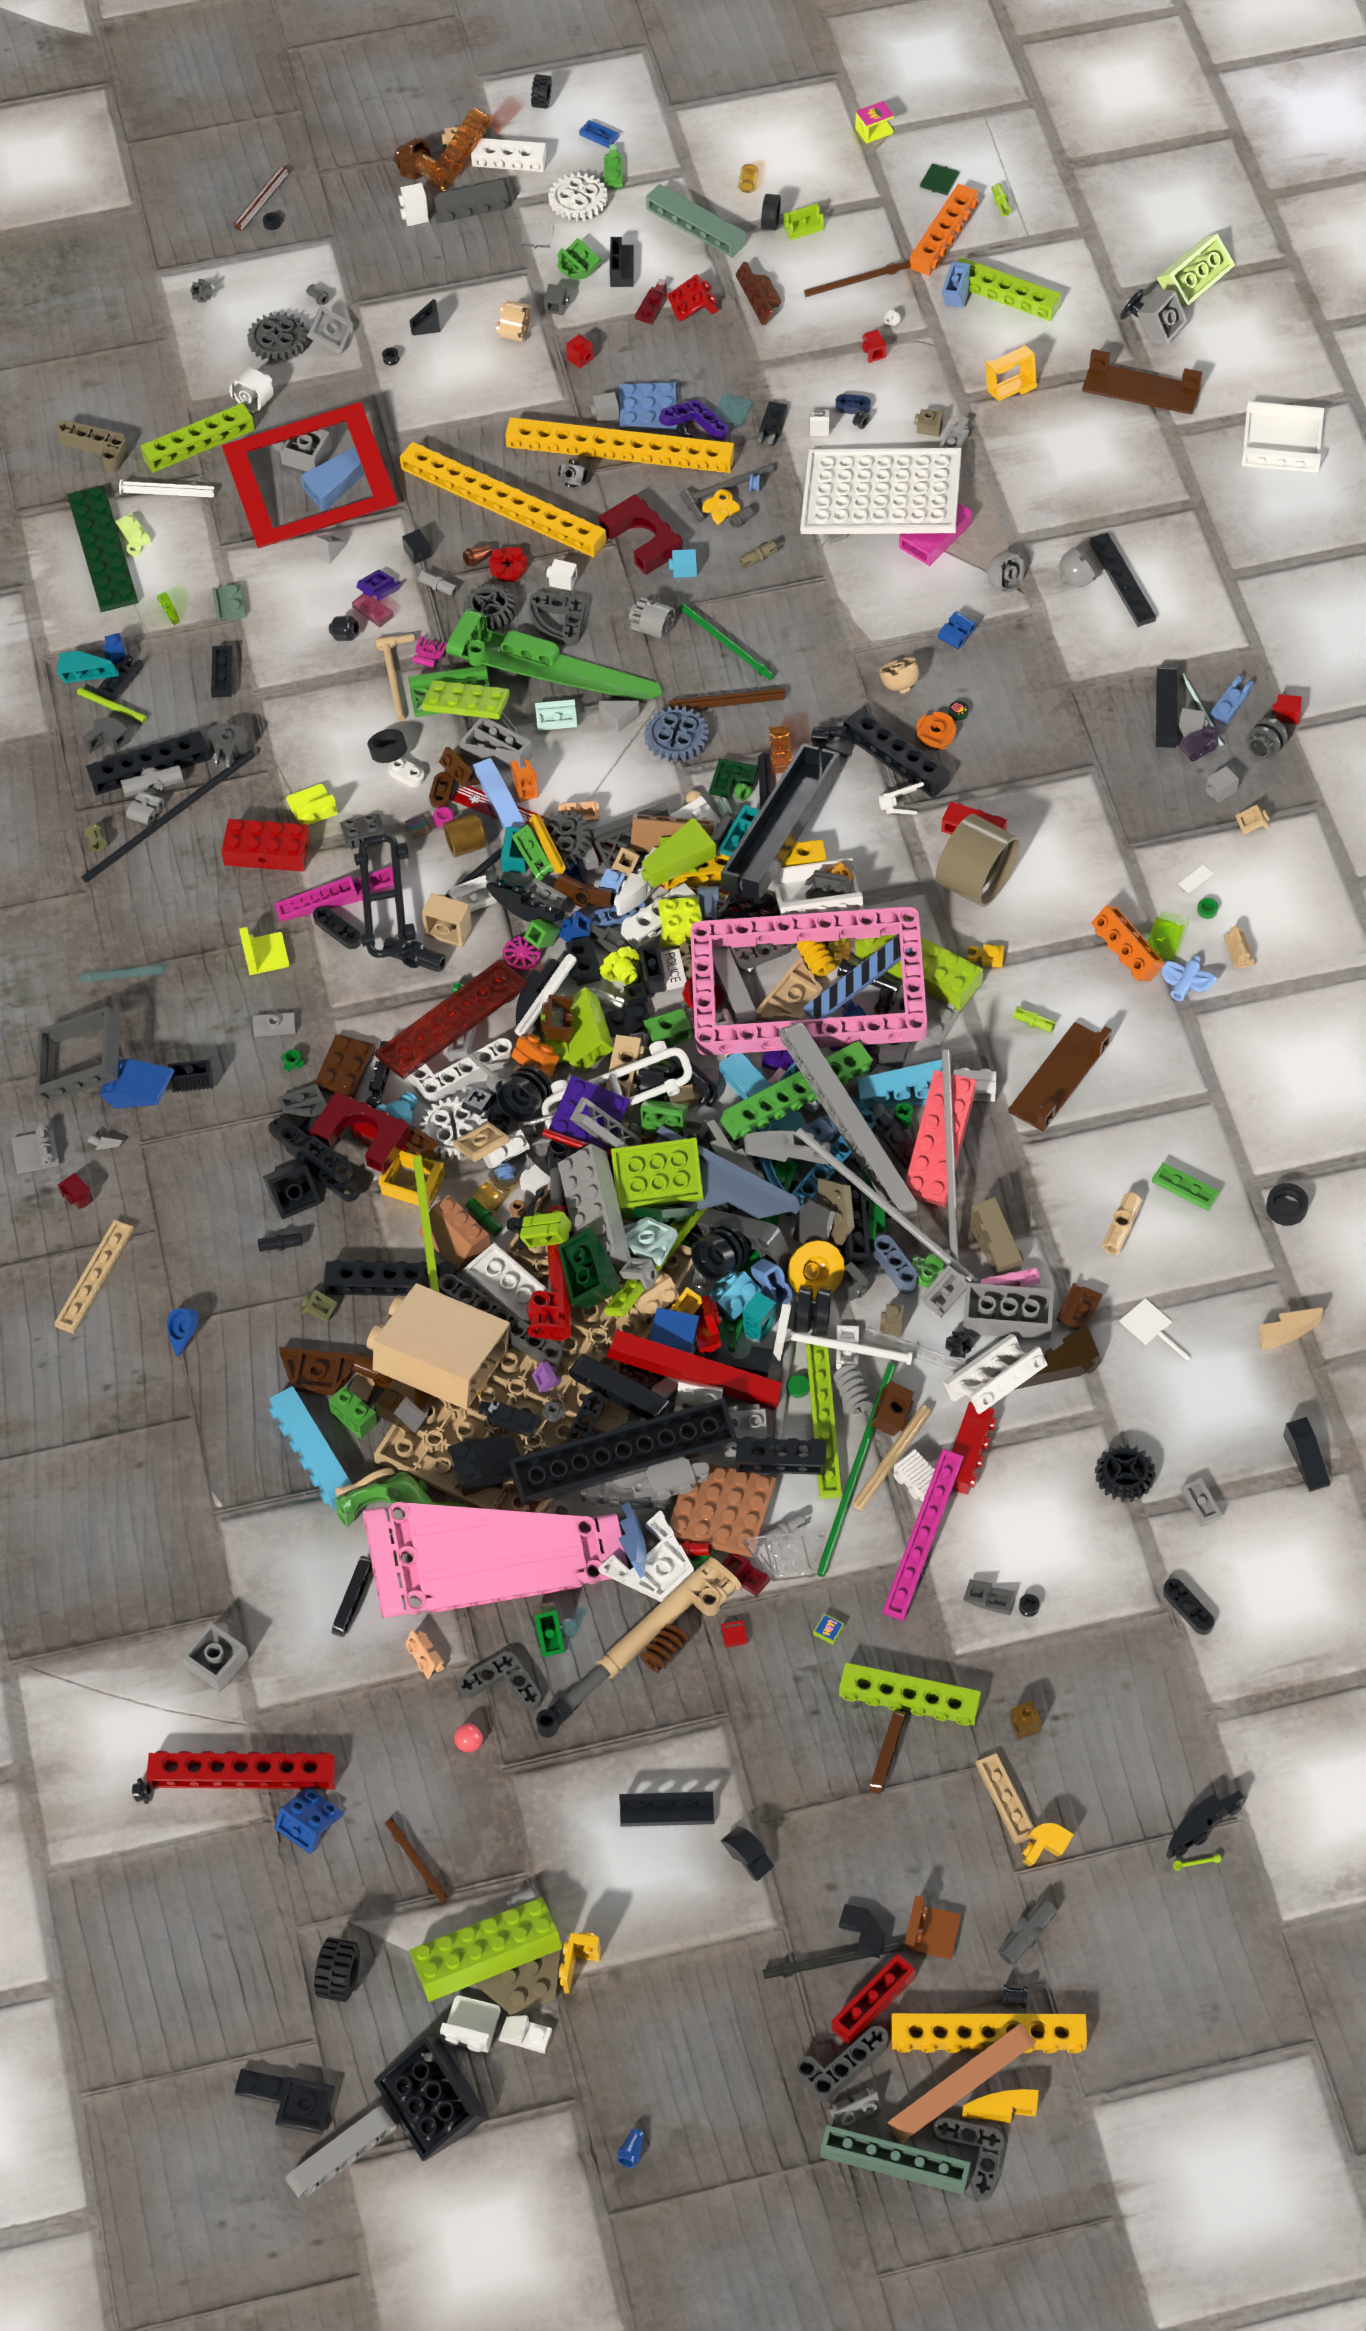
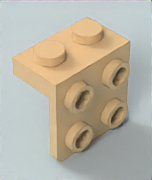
M660 1270L658 1278L650 1289H645L634 1305L641 1319L645 1321L656 1314L657 1308L663 1309L679 1298L672 1278ZM627 1279L621 1280V1282L619 1283L620 1288Z

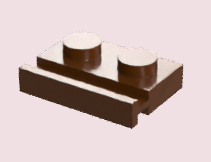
M1073 1283L1056 1317V1322L1061 1321L1066 1326L1076 1330L1085 1325L1089 1326L1103 1294L1084 1286L1079 1287L1076 1283Z

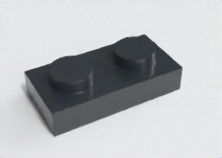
M241 2069L234 2092L238 2096L280 2104L287 2078Z

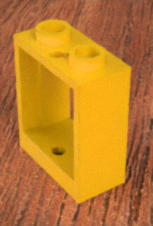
M400 1151L386 1174L382 1173L380 1175L378 1184L381 1187L382 1195L419 1206L417 1192L393 1185V1181L401 1166L414 1170L413 1158L417 1155ZM425 1158L422 1159L424 1173L429 1174L425 1185L428 1208H430L445 1176L443 1163Z

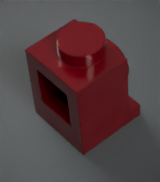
M73 1173L58 1184L61 1196L65 1197L71 1205L75 1204L78 1209L88 1206L93 1200L90 1188L76 1173Z

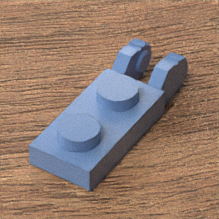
M1238 675L1233 681L1232 686L1228 687L1212 709L1210 717L1228 725L1247 699V695L1251 691L1254 682L1249 680L1244 686L1243 691H1241L1238 687L1241 685L1243 677Z

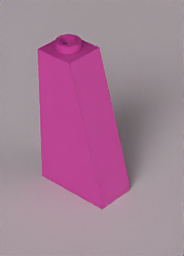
M958 503L956 533H901L899 535V548L930 566L972 524V511Z

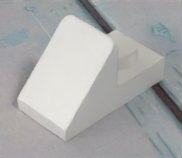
M810 410V436H829V410Z
M526 2015L510 2016L505 2019L499 2041L545 2054L552 2034V2028L529 2022Z

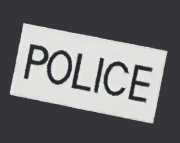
M674 949L661 952L667 990L683 987L686 983V976L680 950Z

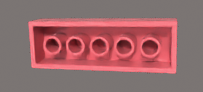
M934 1070L905 1184L916 1201L946 1207L948 1194L942 1072ZM951 1074L956 1170L977 1083L975 1079Z

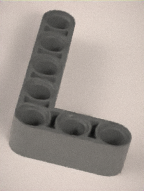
M707 1208L692 1228V1230L704 1237L720 1225L728 1224L735 1227L743 1234L749 1248L756 1249L761 1259L764 1258L779 1266L784 1273L785 1280L788 1277L787 1270L792 1255L780 1229L774 1224Z

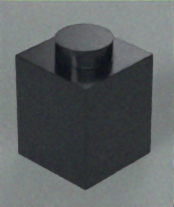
M420 529L402 536L403 548L414 564L431 557L430 543Z

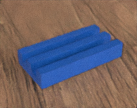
M588 120L579 130L580 136L607 148L615 143V139L618 140L619 138L618 132L591 120Z

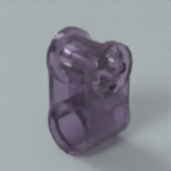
M1204 727L1184 737L1179 746L1190 761H1196L1216 750L1219 732L1215 727Z

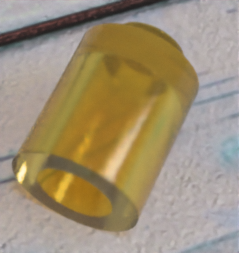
M745 164L741 167L738 188L742 192L752 193L756 190L759 170L755 165Z

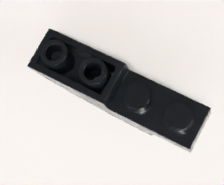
M496 879L495 882L486 884L487 890L504 908L527 922L531 923L532 920L541 918L551 922L564 919V911L558 910V907L555 905L540 904V900L530 899L532 892L524 890L523 886H511L507 884V881Z
M552 958L541 973L533 969L525 981L516 1006V1027L559 967V962Z
M1238 1790L1221 1801L1213 1794L1196 1806L1175 1831L1168 1846L1166 1855L1168 1859L1174 1856L1180 1857L1191 1846H1199L1206 1842L1210 1827L1219 1824L1222 1818L1228 1814L1233 1816L1242 1809L1244 1801L1242 1793Z

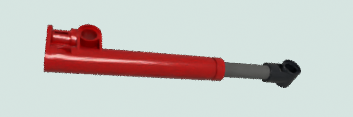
M555 1140L550 1141L545 1154L547 1173L550 1176L551 1204L547 1214L558 1210L564 1212L568 1217V1209L564 1206V1189L558 1163L566 1159L568 1145ZM560 1244L548 1245V1291L539 1290L533 1292L527 1305L526 1312L531 1320L528 1334L534 1338L566 1340L571 1336V1305L558 1245Z

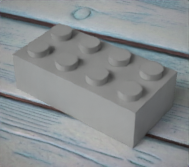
M967 1283L963 1332L1000 1337L1013 1334L1016 1338L1051 1340L1054 1289Z

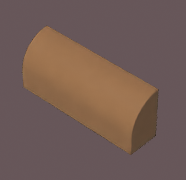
M633 814L630 849L650 852L652 847L658 848L660 846V838L671 837L690 819ZM696 819L709 836L713 835V820Z

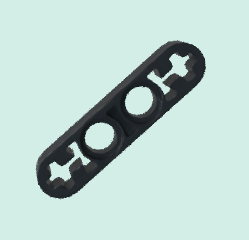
M362 1555L357 1563L332 1627L333 1635L345 1637L372 1571V1562L369 1557Z

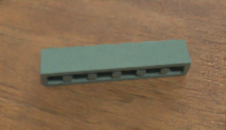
M658 184L646 196V209L731 258L746 245V234L741 228L732 225L727 220L716 216L684 196L675 193L668 187Z
M826 2125L820 2148L821 2158L962 2195L965 2193L971 2162Z

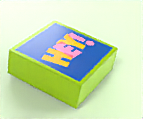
M824 1614L813 1635L834 1645L844 1628V1623Z

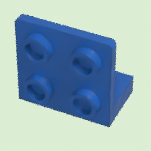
M307 1788L280 1808L274 1829L311 1854L316 1850L321 1833L338 1821L344 1812L312 1789Z

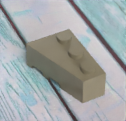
M994 1197L971 1206L970 1229L995 1276L1020 1271L1022 1261H1024L1023 1254L1020 1249H1017L996 1198Z

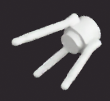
M921 782L890 793L878 795L880 809L886 810L887 814L917 815V811L894 809L893 806H897L896 797L917 791V788L922 787L924 783Z

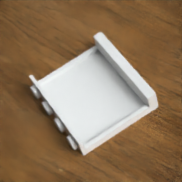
M1248 401L1242 466L1318 473L1321 459L1320 449L1324 408Z
M853 857L781 867L773 878L780 916L864 910L862 893L859 891L854 871ZM842 862L853 875V879L850 881L852 893L806 899L805 893L810 890L811 885L807 886L805 882L814 874L815 870L825 872L828 868Z

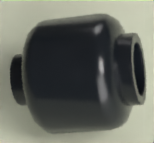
M349 615L336 616L333 618L332 623L329 624V633L336 641H352L359 634L358 621Z

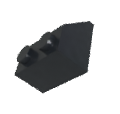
M302 1160L262 1176L282 1220L321 1204L307 1164Z

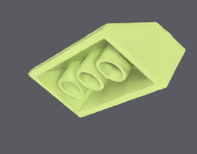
M1218 234L1203 237L1157 277V280L1163 290L1176 291L1180 303L1184 306H1189L1233 268L1235 264Z

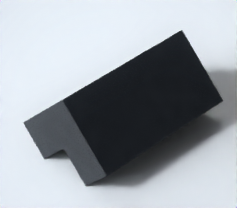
M610 237V287H633L634 245H622V237Z

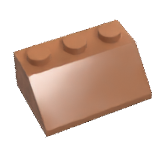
M450 1195L435 1204L429 1211L434 1249L447 1262L455 1264L458 1273L491 1245L489 1234ZM421 1225V1227L418 1230V1233L423 1237Z

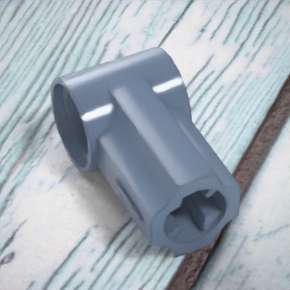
M698 886L702 921L717 920L719 886Z

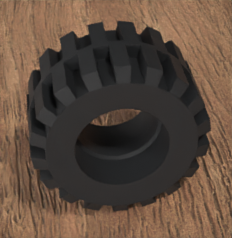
M328 1937L319 1952L314 1977V1990L317 1997L347 2002L351 1997L356 1984L360 1963L358 1942Z

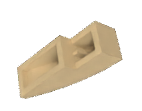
M1322 1307L1281 1313L1278 1316L1277 1322L1260 1324L1257 1336L1261 1350L1287 1344L1312 1330L1321 1322Z

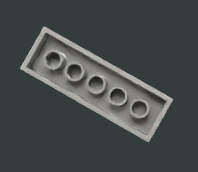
M589 1144L560 1161L558 1167L574 1236L589 1227L593 1228L614 1269L617 1270L627 1263L631 1255L607 1152L593 1144Z

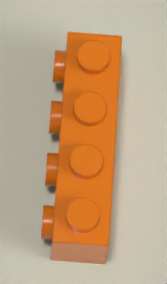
M1106 905L1091 922L1096 934L1105 939L1107 947L1117 953L1120 957L1119 961L1132 971L1131 975L1136 980L1150 982L1166 964L1118 907Z

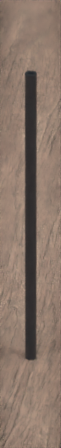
M252 750L248 751L232 763L231 767L224 769L81 877L85 883L89 882L254 758V752Z

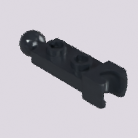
M380 1042L378 1049L379 1061H376L374 1066L375 1077L370 1080L369 1091H372V1096L366 1100V1103L374 1109L382 1104L381 1100L391 1066H395L397 1062V1043Z

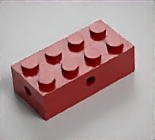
M228 819L221 850L224 866L304 872L310 844L309 827L307 824Z

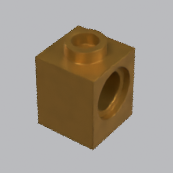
M1033 1701L1011 1708L1010 1721L1018 1739L1040 1732L1042 1720Z

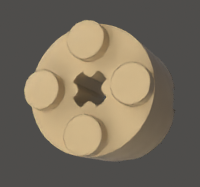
M513 301L501 303L499 314L502 315L500 322L497 323L496 333H500L501 338L524 342L525 339L522 336L528 333L531 314L527 313V308L531 309V306Z

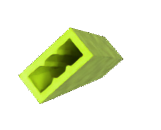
M692 818L642 861L641 876L645 882H649L655 888L716 858V844L697 820Z
M586 987L572 996L573 1003L570 1008V1014H573L570 1028H574V1032L569 1042V1063L582 1073L612 1052L614 1048L598 996Z

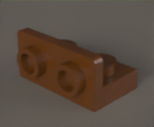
M446 747L439 763L462 787L479 785L480 781L474 773L473 767L462 755L456 754L450 747Z

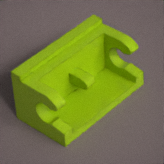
M817 203L783 214L784 230L790 240L824 230L823 214H819L820 209Z

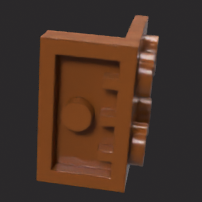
M915 1895L905 1939V1950L951 1960L961 1915L924 1906L925 1897Z

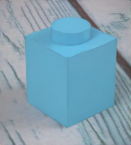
M672 550L673 558L669 559V570H673L674 578L697 577L696 550Z

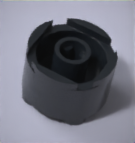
M651 1064L639 1069L637 1080H640L641 1084L636 1088L635 1095L660 1086L669 1080L671 1073L667 1072L671 1070V1066ZM665 1092L650 1099L664 1101L665 1096L668 1095Z

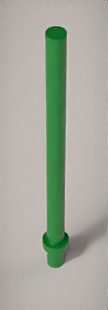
M685 603L679 606L683 613L757 670V674L763 675L769 681L774 678V674L767 669L768 667L765 664L759 663Z

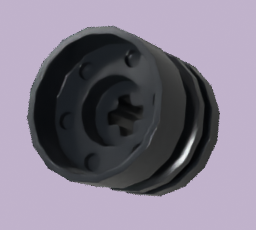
M529 1065L521 1066L497 1090V1103L502 1112L513 1120L522 1122L530 1120L542 1107L544 1100L552 1094L551 1082L540 1069Z
M728 1224L720 1225L693 1243L691 1248V1258L695 1268L703 1277L711 1281H719L746 1263L749 1257L747 1240L738 1229Z

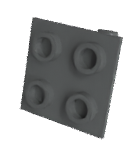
M368 814L362 818H349L344 822H340L346 849L359 848V839L362 842L363 838L385 834L379 814Z

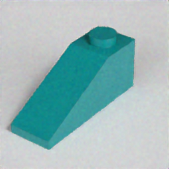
M69 651L59 654L56 672L64 684L119 675V672L110 660L81 651Z
M747 805L743 806L718 848L717 852L719 854L731 857L759 813V809Z

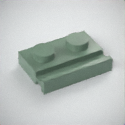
M240 583L221 586L218 589L212 588L218 622H221L223 619L229 621L246 618Z

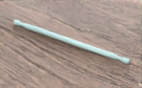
M1182 673L1181 677L1184 679L1200 711H1205L1185 674ZM1206 713L1205 720H1209L1208 725L1218 740L1219 745L1223 746V742L1220 740L1216 729Z

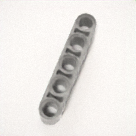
M715 947L712 951L714 977L716 984L721 989L723 1000L734 1024L755 1021V1007L729 947Z
M379 2106L292 2170L286 2176L285 2181L298 2199L303 2200L394 2132L397 2125L385 2109Z

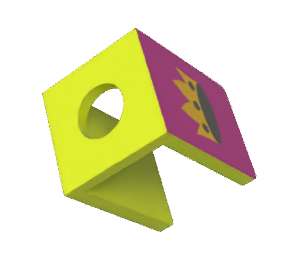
M884 101L857 110L855 129L866 144L893 134V129L887 120L893 119L894 114Z

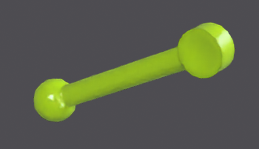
M1215 1854L1210 1858L1188 1862L1177 1860L1173 1863V1869L1180 1871L1182 1867L1209 1862L1220 1863L1222 1857L1219 1854Z

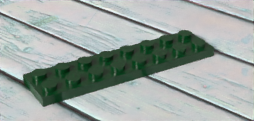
M105 486L67 494L100 612L138 604Z

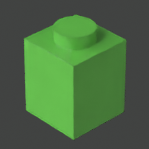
M542 918L531 921L524 938L537 949L553 946L561 929L551 921Z

